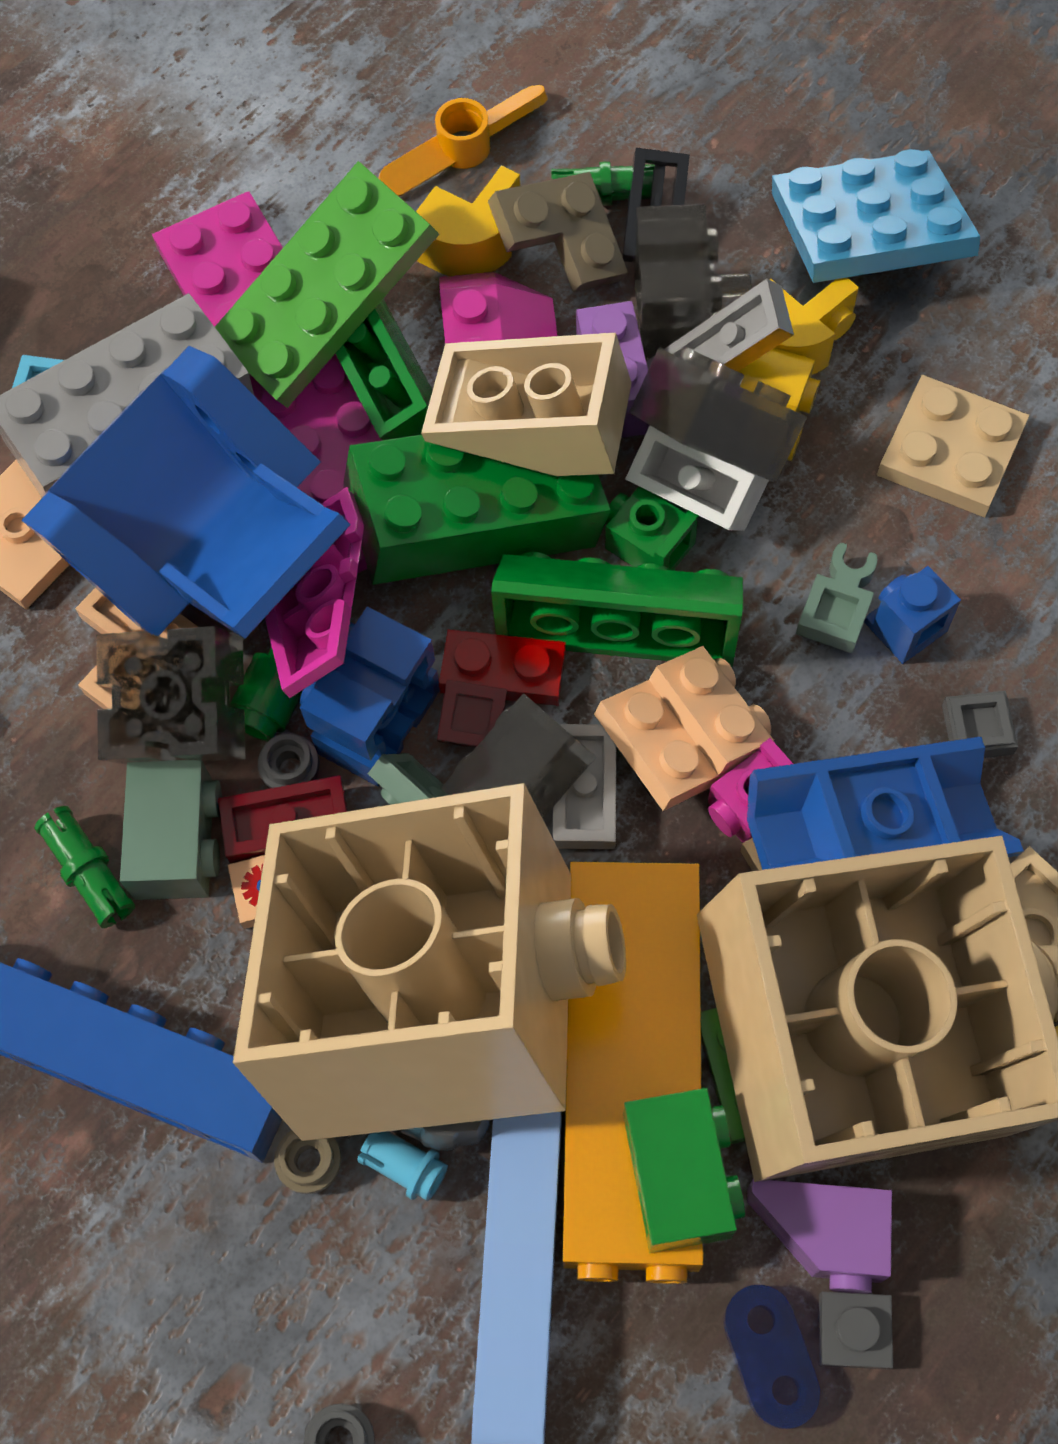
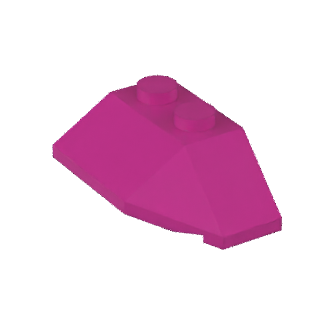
M496 272L439 277L445 343L557 336L553 298Z

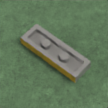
M765 279L646 361L654 393V417L661 420L667 419L794 335L781 285Z

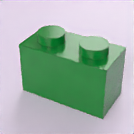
M707 1088L624 1102L623 1117L649 1253L732 1239L737 1231L735 1219L745 1218V1206L738 1176H725L720 1149L730 1147V1135L723 1106L711 1107Z

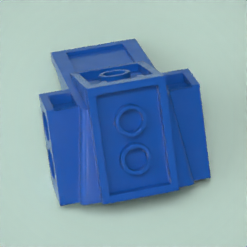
M188 346L169 367L165 368L145 390L138 394L63 472L60 478L41 497L42 499L22 519L31 530L133 623L155 639L189 603L245 639L351 525L338 512L326 508L297 488L321 461L217 358L191 346Z

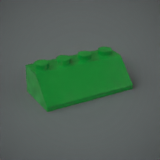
M525 552L520 555L503 554L493 578L491 589L497 635L566 642V651L660 661H670L704 646L713 659L722 658L733 668L743 611V577L729 576L725 572L715 569H704L696 573L673 571L663 565L654 563L641 564L637 567L611 565L603 559L592 557L583 558L578 561L551 559L549 556L539 552Z

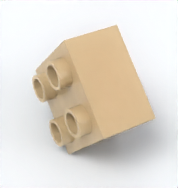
M525 783L269 824L233 1064L301 1141L566 1111L568 999L590 997L594 994L596 985L603 986L623 981L626 973V948L619 915L612 904L587 905L585 907L579 898L571 899V873Z
M1003 836L739 873L697 914L754 1182L1006 1137L1058 1121V1037L1054 1022L1058 1021V945L1036 946L1031 941Z

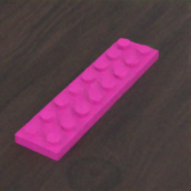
M249 191L152 234L156 248L183 296L189 293L214 327L283 248ZM336 354L333 355L288 408L278 402L249 373L254 396L321 461L297 488L320 504L343 490L349 445L382 440L374 429ZM362 548L360 550L357 573L368 569Z

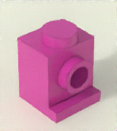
M771 738L763 742L758 751L710 787L708 803L711 806L708 807V812L712 820L726 836L732 837L736 835L742 843L752 838L747 822L748 794L745 792V789L749 787L750 774L756 769L793 764Z

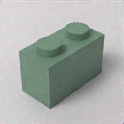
M202 759L127 762L120 882L134 900L209 897V878L217 877L220 869L219 844L217 839H211L212 818L220 817L218 798H222V790L219 780L211 778Z

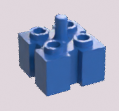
M366 607L356 624L350 622L344 664L303 689L300 698V709L308 728L314 730L311 739L318 755L377 787L380 786L368 775V772L382 754L401 753L404 748L403 740L412 726L417 728L440 692L438 672L431 667L435 662V655L430 638L369 607Z

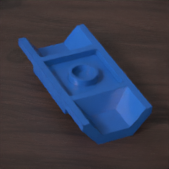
M982 737L756 769L750 774L747 822L762 870L995 836H1003L1008 858L1019 856L1024 850L1020 839L997 829L980 784L985 754V745Z

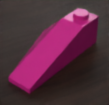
M348 487L323 502L322 505L338 512L351 525L265 617L281 688L289 698L344 664L364 524L354 494Z

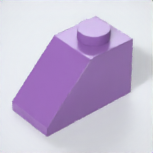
M753 1179L747 1188V1203L812 1277L830 1279L829 1290L843 1293L869 1294L872 1293V1282L881 1283L891 1277L892 1190L775 1180L754 1182Z

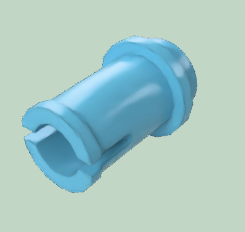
M390 1131L370 1133L360 1150L362 1153L358 1156L360 1164L371 1167L406 1188V1197L411 1200L416 1199L418 1196L426 1201L430 1200L439 1188L448 1168L447 1164L439 1160L440 1153L431 1149L426 1153Z

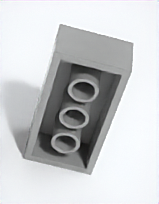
M189 293L0 395V434L41 497L138 394L145 390L165 368L169 367L188 346L217 358L254 395L249 372Z

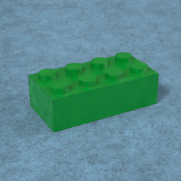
M422 435L349 445L343 487H348L354 494L364 524L361 548L372 585L499 564L503 554L520 555L525 552H539L545 555L593 548L596 547L611 511L598 474L554 476L429 443L424 440Z

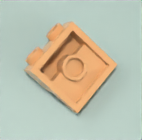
M704 646L656 666L649 680L602 700L594 713L662 811L710 789L713 783L758 751L763 742L769 738L774 741L770 735L771 723L766 712L758 705H747L735 689L736 678L730 664L722 658L713 659Z

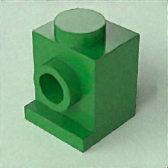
M640 486L630 497L623 493L618 494L609 505L611 511L605 523L607 524L605 549L633 567L654 563L674 571L695 545L699 515L689 510L684 513L661 497Z

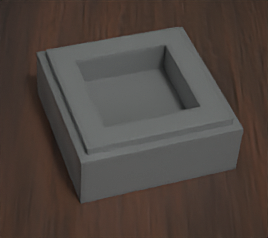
M1006 691L945 697L942 709L949 741L982 737L985 745L984 758L1014 755L1018 744Z

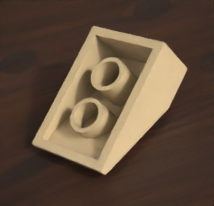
M616 332L445 343L421 432L424 440L429 443L554 476L614 474L632 384Z

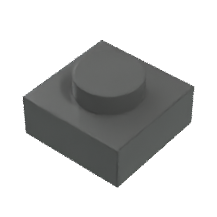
M823 1291L819 1293V1366L893 1369L892 1295Z

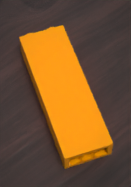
M570 862L571 899L579 898L585 907L587 905L612 904L617 910L625 940L626 973L623 981L603 986L596 985L595 992L590 997L568 999L564 1269H577V1280L585 1282L618 1281V1270L646 1271V1282L687 1283V1272H699L703 1266V1244L649 1253L623 1110L624 1102L701 1089L700 929L697 920V914L700 912L699 864Z

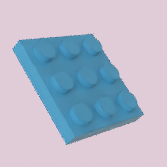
M909 149L901 151L894 156L869 160L853 158L839 165L820 168L799 167L790 173L772 175V196L813 283L973 257L979 254L980 235L929 150Z

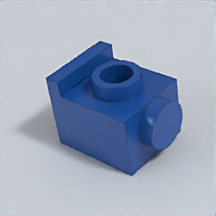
M927 566L918 573L909 576L903 574L890 582L878 597L881 601L880 606L866 616L864 623L895 657L904 664L948 631L961 599Z

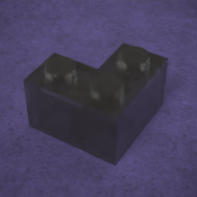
M685 346L680 356L658 348L629 412L683 445L775 483L807 419V416L787 407L791 395L761 381H758L754 391L741 386L744 374Z

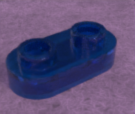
M751 1285L737 1292L729 1301L725 1309L723 1321L725 1334L749 1404L755 1415L762 1422L773 1428L791 1429L801 1426L817 1410L820 1400V1386L793 1309L786 1297L770 1286ZM760 1307L766 1309L771 1314L773 1325L769 1333L757 1334L751 1330L747 1321L748 1313L751 1309ZM779 1377L791 1379L797 1387V1398L791 1405H782L773 1396L772 1386Z

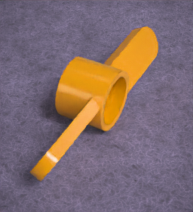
M541 85L527 87L486 111L482 104L469 98H457L444 103L438 109L435 116L437 135L386 165L379 173L378 179L401 197L450 166L468 169L481 164L490 152V136L542 106L548 99L545 88ZM460 131L474 132L467 136L452 135Z

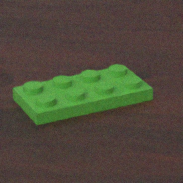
M358 161L218 322L215 328L246 370L278 402L288 408L439 236V233Z

